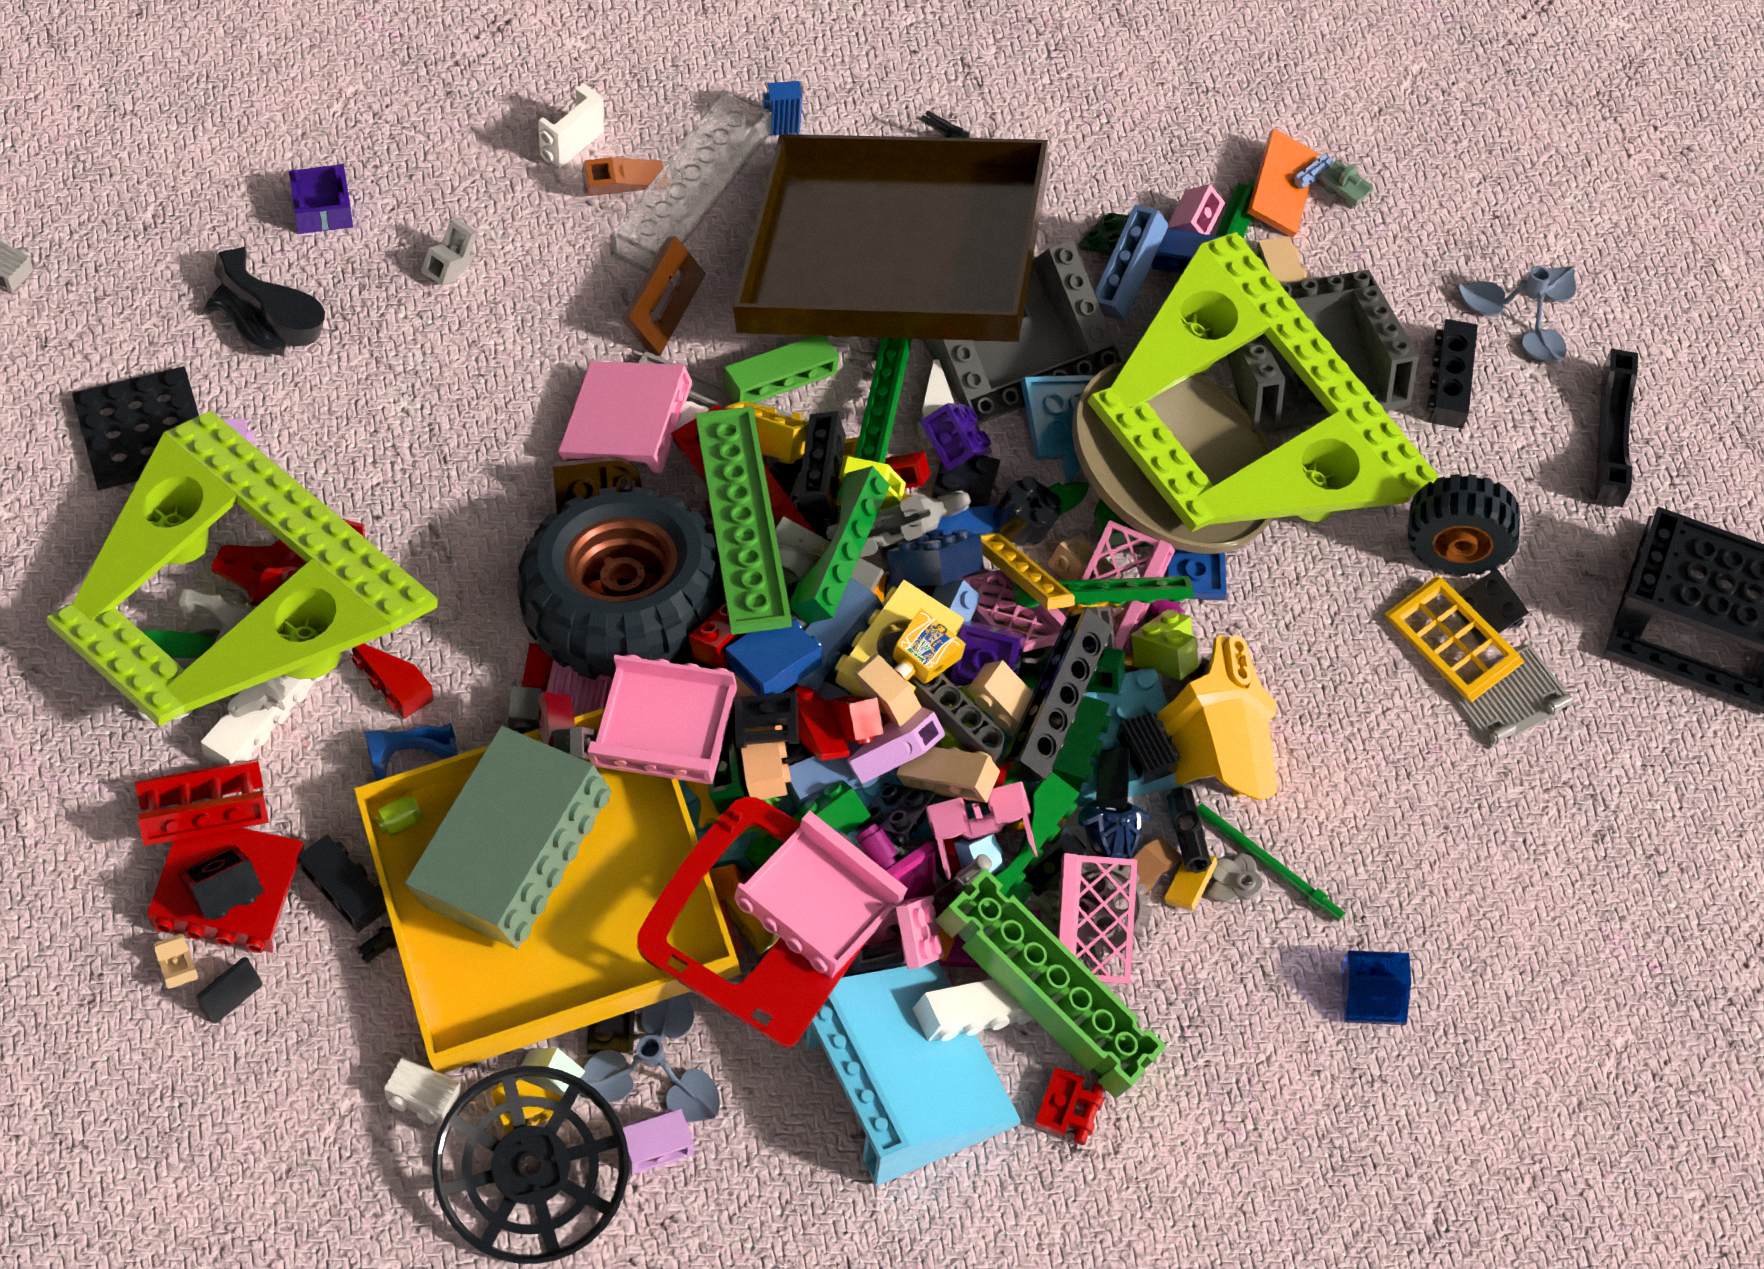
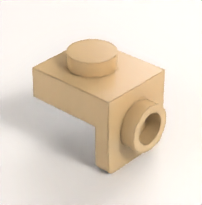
M183 934L153 944L168 989L199 979Z

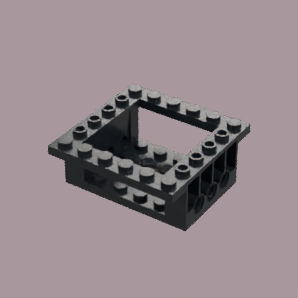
M1657 506L1653 516L1649 515L1603 655L1764 713V544ZM1690 570L1702 572L1704 578L1694 577ZM1718 580L1730 582L1732 588L1722 587ZM1747 590L1758 592L1760 598H1752L1748 595ZM1656 613L1756 649L1758 654L1751 678H1747L1640 639L1652 614Z

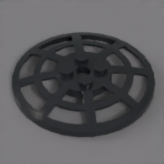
M521 1066L505 1069L485 1077L471 1086L457 1099L446 1114L437 1133L433 1150L432 1175L435 1193L443 1213L451 1226L466 1242L480 1252L498 1260L516 1264H540L556 1261L576 1253L590 1244L607 1227L616 1214L625 1194L629 1176V1152L626 1136L619 1118L607 1100L595 1088L581 1078L563 1070L545 1066ZM544 1077L561 1081L569 1086L560 1102L543 1097L526 1096L520 1098L515 1078ZM502 1082L507 1101L488 1111L475 1126L458 1116L464 1107L478 1094ZM580 1092L590 1098L601 1110L610 1124L613 1135L594 1140L586 1123L571 1110ZM522 1107H541L554 1112L545 1128L532 1125L527 1126ZM508 1111L510 1112L514 1130L507 1133L501 1140L484 1131L494 1119ZM565 1118L577 1128L585 1142L584 1144L566 1148L563 1141L556 1135ZM453 1128L468 1137L462 1156L463 1178L443 1182V1151L450 1129ZM476 1143L494 1152L491 1170L472 1175V1157ZM617 1148L619 1157L618 1178L614 1194L609 1202L593 1193L599 1174L598 1153ZM534 1156L539 1160L540 1169L536 1174L528 1175L521 1169V1162L525 1157ZM588 1156L589 1173L586 1185L583 1188L567 1178L570 1170V1161ZM495 1183L499 1191L505 1196L496 1213L491 1211L482 1201L476 1190L477 1187ZM560 1190L577 1199L576 1203L567 1212L556 1219H551L547 1201L557 1195ZM467 1191L474 1207L485 1219L490 1221L481 1239L472 1234L459 1220L450 1205L447 1195ZM516 1203L534 1205L539 1224H519L510 1222L507 1219ZM585 1205L603 1214L599 1221L584 1236L568 1246L559 1248L555 1229L574 1219L583 1210ZM501 1229L518 1234L535 1235L542 1233L547 1252L540 1254H517L500 1250L492 1245Z

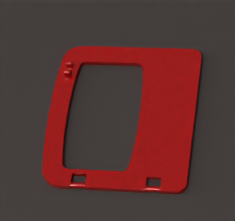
M744 797L733 802L719 817L671 878L638 932L637 949L641 957L655 968L671 975L682 985L742 1023L758 1030L763 1036L783 1048H790L800 1040L865 943L831 979L825 973L822 974L816 971L807 958L801 953L798 954L790 950L785 941L779 937L757 967L740 984H732L674 948L667 941V936L676 919L699 884L728 847L747 827H759L783 843L800 827V822L766 801L756 797ZM671 957L687 966L683 973L667 964ZM755 1010L771 1019L767 1026L751 1017Z

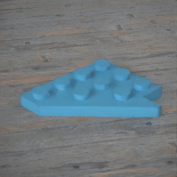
M1096 375L1024 377L1021 381L1036 460L1062 459L1066 481H1071L1081 469L1072 438L1073 412L1080 394Z

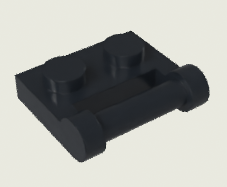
M797 692L735 697V740L737 749L747 748V745L786 741H789V744H799ZM788 725V729L746 733V728Z

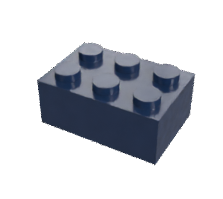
M963 529L944 535L943 530H932L912 541L897 543L898 547L887 551L890 585L900 586L902 581L905 580L913 586H943L984 569L981 534H969V530Z

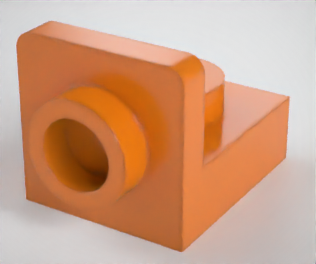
M735 864L711 869L709 875L717 899L734 897L740 882L745 885L754 875V872L742 873Z

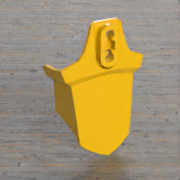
M1218 635L1214 638L1208 674L1187 684L1172 702L1158 712L1157 720L1163 722L1166 733L1171 736V742L1177 748L1180 756L1175 772L1176 785H1183L1201 778L1215 776L1221 783L1233 789V797L1246 795L1256 800H1264L1277 792L1269 721L1276 714V702L1262 687L1251 661L1247 643L1238 635L1232 637Z

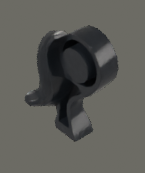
M245 247L220 251L218 253L214 273L221 280V285L218 286L204 307V314H210L215 310L221 311L230 319L241 338L251 348L274 355L283 356L286 345L294 347L307 346L314 343L320 337L325 310L317 299L305 292L261 281L252 276L246 270L247 250Z

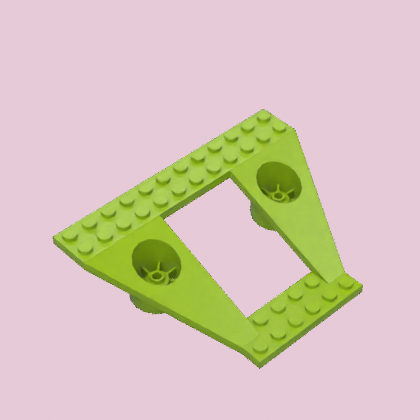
M1237 232L1200 245L1111 387L1092 394L1087 400L1096 414L1190 532L1212 524L1295 515L1307 521L1321 522L1327 520L1335 511L1407 503L1413 500V496L1420 489L1422 490L1425 484L1430 481L1434 483L1437 478H1440L1435 469L1426 462L1418 449L1403 434L1400 427L1384 411L1382 405L1374 399L1366 389V386L1350 370L1348 364L1332 348L1330 342L1322 336L1314 326V323L1307 318L1298 307L1296 301L1288 295L1280 285V282L1269 272L1262 260L1255 255L1246 244V241ZM1265 334L1331 416L1213 486L1208 477L1201 471L1147 401L1195 373L1206 372L1219 359Z
M208 411L163 433L73 603L47 616V626L159 727L186 712L281 675L296 679H315L327 675L336 668L341 652L389 634L436 609L438 598L213 411ZM237 503L307 563L184 670L119 612L116 607L164 565L185 564L195 561L202 556L209 546V527Z

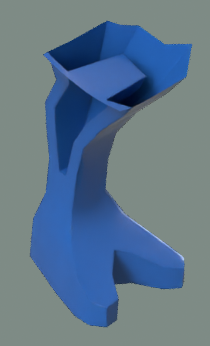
M452 723L440 727L425 725L407 731L388 732L377 730L364 732L375 781L385 779L389 758L396 751L423 749L442 759L458 755Z

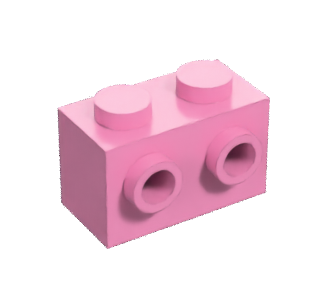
M1211 184L1185 190L1169 222L1168 229L1209 235L1225 202Z

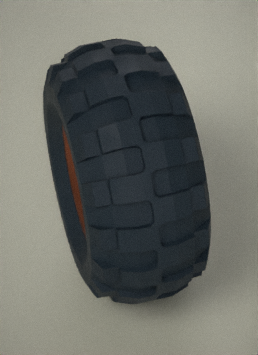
M616 487L599 489L597 496L586 500L582 496H578L565 502V507L562 508L561 514L550 513L539 524V528L535 531L534 536L530 538L529 544L526 545L518 566L519 578L516 585L524 624L534 640H538L539 646L547 655L563 668L570 665L573 671L578 672L579 676L596 680L600 674L608 675L611 679L614 678L616 671L614 655L625 656L631 654L641 659H664L670 663H681L682 660L687 661L693 656L689 635L726 601L715 532L696 510L691 511L689 506L684 504L683 500L670 494L663 498L656 497L655 493H652V489L634 487L632 492H617Z

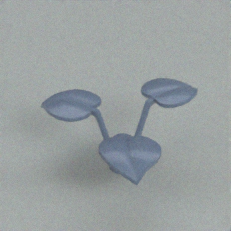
M1535 266L1531 268L1527 280H1521L1520 285L1507 298H1505L1504 290L1493 282L1477 281L1469 284H1459V293L1464 303L1473 311L1487 316L1501 314L1503 304H1509L1522 289H1525L1526 295L1529 298L1538 299L1535 323L1536 332H1528L1524 335L1522 340L1524 351L1529 356L1545 362L1555 363L1564 360L1567 350L1565 340L1555 330L1541 331V316L1544 296L1555 302H1565L1574 297L1576 292L1574 266L1552 269Z
M685 994L644 1007L641 1022L645 1032L651 1035L644 1036L639 1040L637 1044L638 1055L633 1057V1062L629 1067H627L626 1058L621 1053L613 1050H604L596 1053L588 1060L583 1068L585 1072L580 1077L595 1088L608 1103L624 1099L631 1093L634 1083L629 1073L633 1072L640 1062L647 1067L660 1065L672 1082L676 1084L668 1090L666 1095L668 1109L673 1111L682 1109L686 1122L714 1119L718 1116L720 1109L717 1087L708 1074L692 1068L685 1071L679 1080L666 1063V1060H664L665 1052L661 1041L664 1040L665 1035L673 1039L680 1038L690 1031L694 1023V1010Z

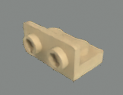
M1077 535L1059 543L1048 565L1065 581L1081 580L1096 549L1081 535ZM1106 558L1100 559L1096 566L1099 575L1115 570L1114 565ZM1094 572L1090 579L1096 577ZM1117 575L1111 576L1106 579H1116Z

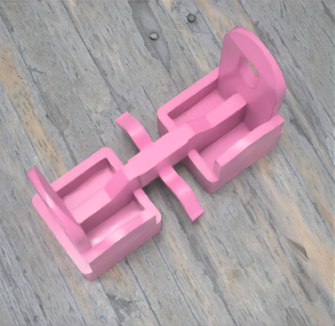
M1022 782L992 789L987 801L991 813L983 816L981 814L979 803L973 804L976 818L969 819L968 811L961 797L925 808L934 838L937 839L947 880L951 879L952 874L943 839H950L959 835L969 840L1000 832L1006 823H1011L1023 818L1032 853L1035 857H1038L1028 818L1031 810Z

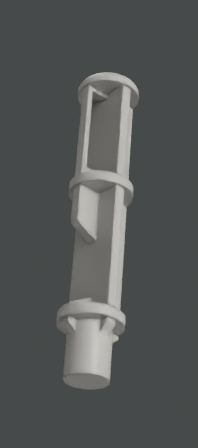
M979 854L964 870H960L945 886L934 892V902L931 903L948 905L985 868L988 871L992 868L991 859L985 854Z

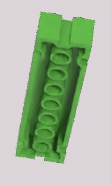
M985 868L934 921L951 938L958 934L966 942L961 948L1087 1072L1094 1068L1101 1075L1098 1082L1115 1099L1133 1086L1146 1071L1145 1068L1159 1056L1166 1045L1149 1028L1143 1032L1136 1025L1139 1018L1014 895L1007 899L999 891L1003 885Z

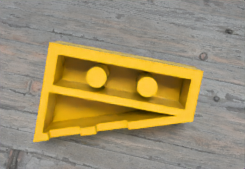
M744 401L725 406V410L753 406L762 456H774L778 458L779 462L785 464L795 463V460L803 458L809 420L801 419L802 413L793 412L792 417L776 413V408Z

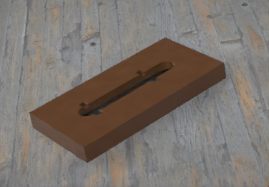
M676 236L667 237L621 317L648 352L656 356L662 354L706 275ZM679 269L681 273L680 278L653 324L651 322V312H654L671 282L670 279L674 277Z

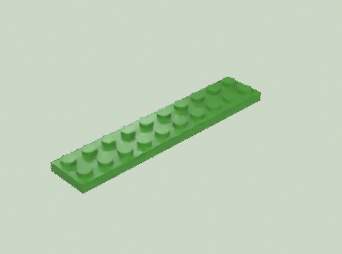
M753 406L696 413L731 635L792 627Z

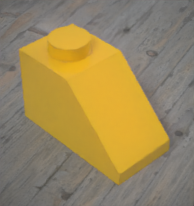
M516 1081L520 1098L526 1096L543 1097L560 1102L562 1098L561 1095L526 1081ZM502 1083L490 1091L493 1108L507 1101ZM522 1107L527 1126H535L548 1121L554 1112L541 1107ZM509 1111L497 1117L504 1135L514 1130Z

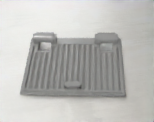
M1530 644L1517 650L1524 663L1471 703L1451 684L1445 686V690L1489 749L1498 746L1500 740L1506 737L1512 739L1551 719L1558 710L1562 708L1568 710L1575 706L1572 696L1567 694ZM1497 660V661H1495V662H1493V663L1487 665L1486 667L1489 669L1491 666H1493V665H1494L1495 663H1497L1499 660ZM1479 669L1461 679L1466 684H1469L1481 675L1483 671ZM1553 695L1556 696V699L1548 703L1545 700ZM1499 724L1500 728L1492 732L1489 730L1490 727Z

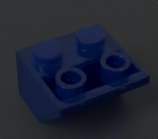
M1348 950L1341 964L1344 1023L1406 1025L1411 989L1409 953Z

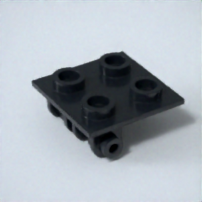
M1497 568L1459 593L1498 634L1511 625L1514 628L1520 627L1524 623L1522 618L1529 614L1527 608ZM1456 610L1466 625L1470 623L1459 610ZM1476 627L1470 630L1480 644L1487 640Z
M885 783L866 808L871 817L857 827L865 829L875 823L879 829L882 828L885 833L892 835L891 841L895 846L902 847V845H907L912 832H916L919 828L918 826L923 823V819L927 815L925 808L932 805V799L936 793L935 791Z

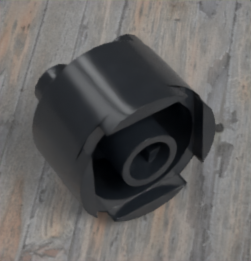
M1025 476L1022 480L1014 482L995 507L994 519L997 516L999 522L998 529L1008 540L1018 545H1025L1026 543L1036 545L1044 539L1058 520L1062 501L1058 494L1037 482L1035 478Z

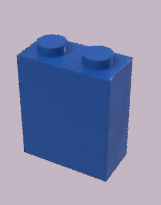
M791 619L792 627L750 632L725 648L728 668L756 695L781 693L822 666L821 652L823 649L821 643L816 637H810L796 619Z

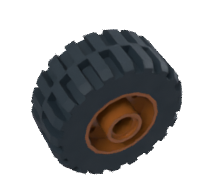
M1454 474L1450 478H1445L1444 476L1437 478L1434 483L1430 481L1413 496L1409 507L1408 543L1410 544L1411 551L1417 556L1419 561L1423 564L1428 563L1431 569L1436 571L1440 569L1449 575H1452V573H1458L1460 576H1468V574L1472 573L1481 575L1487 570L1492 572L1496 568L1498 569L1500 564L1505 565L1518 549L1520 506L1515 496L1501 483L1495 484L1490 478H1477L1473 474H1468V476Z

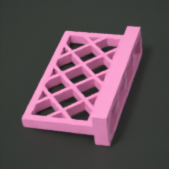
M1109 520L1081 580L1106 579L1114 575H1118V578L1122 579V572L1137 567L1140 575L1139 578L1163 577L1175 550L1171 544L1165 541H1158ZM1113 530L1124 533L1127 544L1111 549L1109 538ZM1129 536H1131V537H1133V538H1135V539H1137V540H1134V541L1131 542ZM1144 542L1154 546L1148 557L1141 560L1137 559L1133 549L1134 546ZM1107 546L1108 551L1103 553L1105 547ZM1130 548L1134 562L1119 568L1114 554ZM1111 556L1115 570L1099 575L1096 567L1098 561ZM1145 564L1143 570H1141L1140 565ZM1094 572L1096 577L1090 579ZM1127 601L1125 608L1113 613L1111 608L1112 621L1115 627L1116 649L1124 650V654H1127L1132 644L1131 634L1139 629L1150 603ZM1121 616L1117 623L1115 618Z
M1001 570L957 579H964L973 589L979 590L978 594L981 596L979 603L994 607L991 610L981 607L979 604L977 605L974 615L982 624L1026 634L1023 652L1051 645L1054 646L1066 619L1058 608L1047 610L1042 605L1034 608H1025L1021 605L1016 606L1013 596V583L1015 582ZM994 581H998V585H999V586L992 585V584H989V583H990V582H994ZM983 591L998 595V598L983 595ZM1006 597L1012 599L1014 603L1002 599ZM998 608L1014 613L1013 615L999 612L997 610ZM1018 614L1026 615L1030 620L1017 616ZM993 620L1005 622L1009 625L1007 627L1000 624H996ZM1013 625L1029 629V631L1025 632L1018 629H1014ZM1033 631H1038V632H1041L1044 636H1040V635H1036V634H1032V633H1033Z
M1064 853L1061 859L1057 939L1077 958L1085 952L1096 965L1091 972L1094 974L1100 969L1105 975H1095L1101 982L1130 984L1138 860ZM1082 863H1094L1102 872L1090 885L1081 875ZM1101 864H1108L1111 866L1107 870H1105ZM1117 865L1130 866L1129 880L1120 887L1110 876L1109 872ZM1104 876L1117 889L1105 901L1092 888ZM1080 882L1086 887L1081 893ZM1129 884V890L1127 895L1123 891V889ZM1088 890L1100 903L1089 915L1079 906V898ZM1118 893L1128 902L1127 911L1119 918L1107 905ZM1102 907L1115 920L1103 932L1090 919ZM1080 913L1084 919L1078 924V914ZM1125 916H1127L1126 926L1121 921ZM1086 921L1098 934L1087 946L1077 937L1078 928ZM1116 924L1126 933V941L1117 949L1105 936ZM1100 938L1113 951L1101 963L1088 950ZM1078 944L1082 948V950L1076 955V947ZM1124 947H1125V958H1124V957L1121 955V953L1119 952V951H1120L1121 949H1123ZM1115 955L1124 964L1123 977L1111 976L1103 967Z

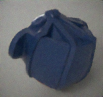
M1096 799L1088 803L1078 815V824L1085 826V832L1091 848L1103 857L1131 858L1142 832L1141 818L1151 822L1152 816L1128 801L1126 809L1115 808L1116 810L1105 807L1097 809Z

